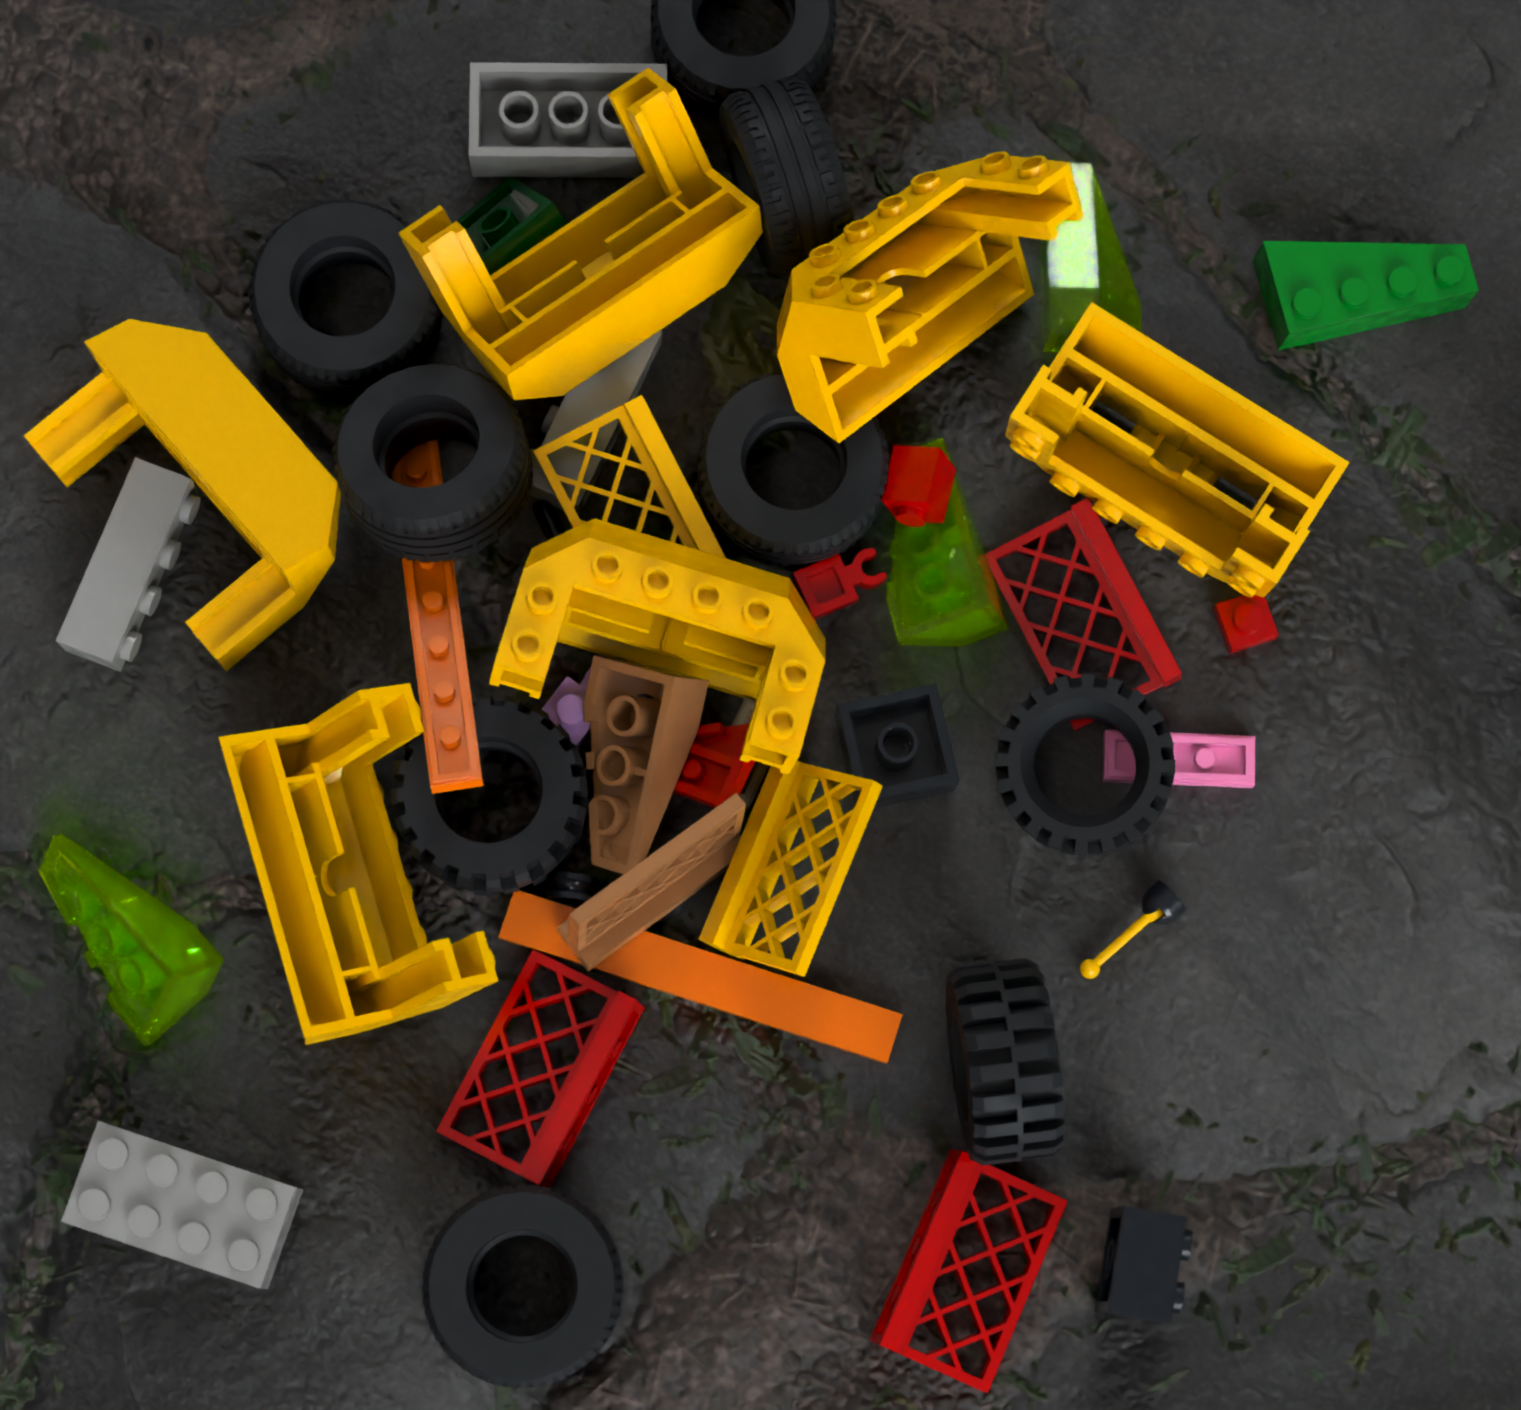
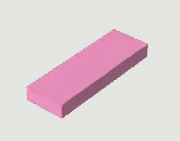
M1105 730L1103 732L1102 782L1133 783L1136 774V762L1129 742L1118 730ZM1170 732L1174 744L1173 752L1175 759L1173 785L1253 788L1255 786V736Z

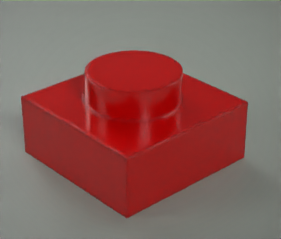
M1242 595L1217 603L1212 608L1229 654L1275 640L1279 636L1265 597L1262 598L1254 595L1253 598Z

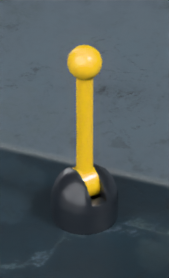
M1158 880L1142 897L1143 915L1094 959L1084 960L1080 965L1081 975L1086 979L1097 977L1100 972V966L1149 922L1162 925L1176 920L1187 910L1184 904L1165 883Z

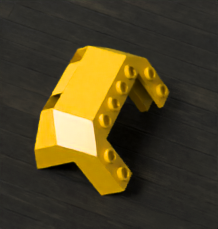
M649 67L607 94L644 173L492 275H489L465 228L457 221L451 223L441 205L398 232L440 310L485 371L513 400L558 397L567 394L725 287L763 233L760 205L712 168L676 88Z
M1000 151L947 168L923 172L913 177L911 185L897 195L881 200L877 205L878 208L869 215L846 225L843 229L844 232L834 240L811 250L809 257L791 270L777 322V357L795 411L837 443H841L1034 295V291L1018 237L1052 241L1058 237L1056 227L1065 220L1078 222L1084 217L1069 162L1047 160L1045 156L1041 155L1031 157L1009 156L1008 152Z
M1093 302L1090 303L1050 367L1048 368L1045 365L1041 367L1010 415L1005 436L1011 441L1009 446L1016 453L1035 462L1041 469L1050 474L1052 477L1049 482L1058 490L1071 497H1075L1077 493L1086 498L1089 497L1094 502L1092 509L1098 515L1114 524H1118L1121 519L1137 529L1135 536L1147 546L1158 551L1164 546L1179 555L1180 558L1177 562L1190 573L1201 578L1207 573L1218 580L1226 582L1233 589L1250 598H1253L1254 595L1264 598L1278 583L1310 533L1308 527L1350 463ZM1098 401L1135 423L1136 425L1131 433L1125 432L1093 412L1092 410ZM1221 477L1255 498L1257 501L1250 510L1213 487L1217 479Z
M128 319L84 341L102 372L33 427L24 437L68 488L145 425L258 554L261 560L185 622L197 639L227 672L304 608L335 561L341 491L337 480L207 333Z
M594 518L531 548L495 658L489 684L497 687L500 684L529 692L530 697L539 699L557 642L609 658H619L628 662L668 669L709 680L708 688L755 701L739 760L748 763L750 760L780 768L779 772L789 775L800 756L825 664L826 638L790 578Z
M410 683L358 690L307 724L219 737L236 804L306 1045L362 1033L437 1010L498 981L495 971V958L488 947L484 931L475 932L451 944L449 938L427 943L425 931L418 920L412 899V886L405 875L398 852V838L395 831L391 828L384 804L383 787L377 780L373 763L424 732L421 722V709L415 701Z

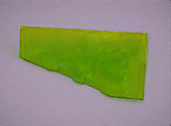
M1070 163L1084 217L1078 222L1063 221L1056 227L1058 237L1052 241L1042 240L1043 352H1059L1091 302L1142 333L1141 301L1091 163Z
M943 437L920 446L941 448L953 464ZM956 472L944 524L925 522V525L922 527H911L901 524L897 520L895 521L894 540H890L889 555L892 558L891 582L887 583L886 601L897 642L900 645L966 646L1009 629L996 582Z
M63 834L53 836L38 872L66 924L77 925L84 937L89 950L83 955L90 968L99 966L108 981L112 991L106 997L113 1010L144 1046L150 1045L208 994L224 958L191 922Z

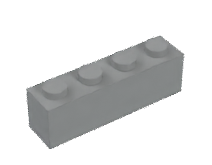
M658 331L565 395L560 407L552 405L541 427V432L546 434L541 446L636 398L660 349L662 331ZM617 419L599 428L593 449L610 454L621 431V426ZM591 433L573 442L587 446ZM564 446L548 454L547 457L557 475L577 480L585 452ZM531 448L533 483L529 490V495L539 500H546L552 506L562 510L532 452L535 449ZM591 455L582 483L594 486L607 459ZM561 482L569 499H571L574 486ZM581 488L574 507L579 517L591 494L590 491Z
M135 457L56 638V642L65 651L119 672L122 671L125 661H133L142 641V634L138 633L143 619L145 615L151 616L155 612L160 601L162 589L158 587L164 570H171L179 557L181 542L177 540L185 523L190 525L194 521L199 510L201 498L197 496L198 489L191 478Z

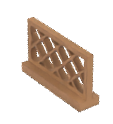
M738 793L732 795L569 914V919L557 927L558 934L588 972L727 871L741 838L740 832L746 803Z

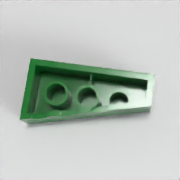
M1263 241L1253 258L1278 351L1464 309L1479 291L1466 244Z

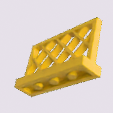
M642 395L532 451L572 529L587 522L581 520L574 509L581 488L608 497L602 521H608L614 499L642 508L635 531H642L647 512L650 510L668 517L673 526L669 541L675 543L678 536L681 544L726 558ZM616 419L627 437L621 457L593 449L599 428ZM591 433L587 446L573 442ZM564 446L585 452L577 480L557 475L547 455ZM631 447L640 464L627 460ZM591 455L619 463L610 491L582 483ZM625 466L645 472L650 484L644 502L616 494ZM561 482L574 486L571 499H569ZM654 492L663 508L650 504Z
M797 760L789 775L779 772L780 768L770 766L699 936V940L731 957L740 960L748 959L805 977L883 786L871 779L801 763ZM818 781H821L824 795L809 804ZM855 790L861 791L854 809L843 815L840 800ZM829 808L833 823L815 833L812 819ZM801 827L805 842L790 851L798 829ZM838 837L839 846L835 856L824 862L820 848ZM807 856H810L813 870L796 881L793 866ZM782 874L786 889L770 899L779 875ZM818 884L820 892L815 904L805 910L801 895ZM790 903L794 918L777 928L773 913ZM762 921L766 936L750 946L759 923ZM798 932L800 941L792 960L786 959L781 942Z

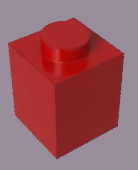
M894 445L889 463L887 484L884 485L885 491L881 501L896 520L906 526L922 527L925 525V522L944 524L956 468L939 447Z

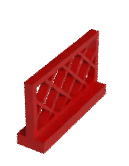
M1089 497L1072 505L1071 510L983 555L1049 684H1053L1054 679L1058 678L1056 674L1061 676L1067 675L1070 679L1080 678L1081 674H1078L1086 647L1114 655L1107 680L1109 677L1114 678L1120 657L1141 663L1150 681L1134 689H1137L1144 696L1182 679L1181 670L1098 514L1092 509L1093 505ZM1068 525L1076 541L1071 560L1068 561L1043 553L1048 535ZM1040 540L1037 551L1025 548ZM1080 550L1089 567L1077 563ZM1015 552L1034 558L1026 584L1005 578L997 561ZM1040 560L1068 568L1060 594L1032 586ZM1074 570L1095 576L1099 588L1093 605L1066 597ZM1011 587L1023 591L1020 604ZM1030 593L1057 601L1049 628L1028 622L1024 610ZM1103 594L1112 610L1099 607ZM1063 603L1091 611L1083 638L1055 630ZM1097 613L1117 619L1123 630L1117 649L1089 640ZM1034 631L1047 634L1043 647L1040 645ZM1052 637L1080 645L1072 672L1051 666L1047 653ZM1126 638L1130 642L1135 654L1123 651ZM1076 719L1069 722L1074 732L1098 720Z
M533 949L436 1132L538 1186L551 1188L645 1008L637 999L619 990L616 991ZM539 966H542L556 973L562 992L535 1001L530 983ZM566 979L580 986L569 990ZM592 991L607 999L598 1018L579 1024L571 998ZM525 994L527 1004L519 1006ZM565 1001L572 1026L545 1035L538 1009ZM530 1012L538 1038L511 1047L506 1032L509 1022L514 1017ZM591 1029L584 1042L582 1032ZM575 1035L579 1048V1054L575 1062L555 1069L548 1043ZM501 1040L503 1050L494 1052ZM540 1046L548 1072L521 1081L513 1055ZM506 1058L513 1084L486 1092L482 1073L487 1064ZM567 1075L560 1088L558 1077ZM550 1080L555 1095L554 1102L549 1110L531 1115L523 1089ZM475 1086H476L479 1095L470 1098V1096H471V1094H472V1092H473V1090H474V1088H475ZM516 1092L523 1119L496 1127L489 1101ZM482 1104L489 1130L468 1137L453 1129L463 1109ZM543 1121L536 1134L533 1124ZM526 1126L531 1145L520 1164L504 1155L499 1135ZM491 1138L495 1150L479 1142Z
M950 1149L869 1341L988 1394L1068 1200L994 1166L980 1165L972 1161L967 1152ZM981 1174L998 1182L1004 1198V1202L982 1211L979 1210L973 1194ZM1009 1186L1024 1194L1013 1198ZM1032 1198L1051 1205L1043 1225L1026 1232L1016 1205ZM968 1205L972 1215L962 1218ZM1008 1209L1018 1236L993 1246L983 1218ZM975 1222L984 1250L959 1259L953 1243L958 1228ZM1038 1236L1032 1249L1029 1239ZM1021 1243L1027 1259L1024 1271L1020 1275L1005 1280L996 1253ZM948 1253L952 1263L942 1266ZM988 1257L998 1284L972 1294L963 1266ZM954 1270L964 1298L939 1308L932 1288L937 1277ZM1018 1284L1012 1297L1009 1287ZM1001 1291L1007 1307L1003 1321L985 1328L975 1301ZM928 1301L931 1311L921 1315ZM968 1305L977 1332L952 1342L942 1315ZM934 1319L944 1346L925 1354L908 1347L916 1326ZM997 1333L993 1345H991L988 1336ZM981 1340L987 1359L979 1378L962 1370L955 1350ZM948 1354L951 1365L935 1358Z

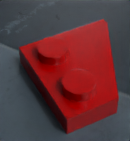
M721 723L700 726L673 793L714 808L735 793L740 795L755 763L753 760H750L749 763L739 760L749 723L727 727Z

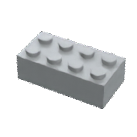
M470 62L469 161L472 177H639L644 171L607 94L648 67L667 81V64Z
M98 1121L61 1222L259 1289H268L303 1189Z

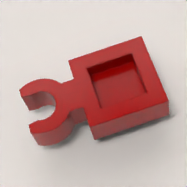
M867 548L860 551L854 557L852 564L844 566L838 553L793 572L792 578L814 620L857 603L859 597L855 591L856 587L875 589L886 581L887 575L885 572L875 576H868L862 570L864 562L871 561L876 557L875 548Z

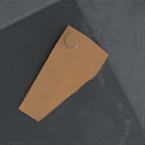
M593 655L583 702L584 722H590L591 752H586V769L592 770L594 798L588 804L592 865L625 874L646 859L699 730L709 680L668 669ZM640 694H648L654 698H645L637 696Z

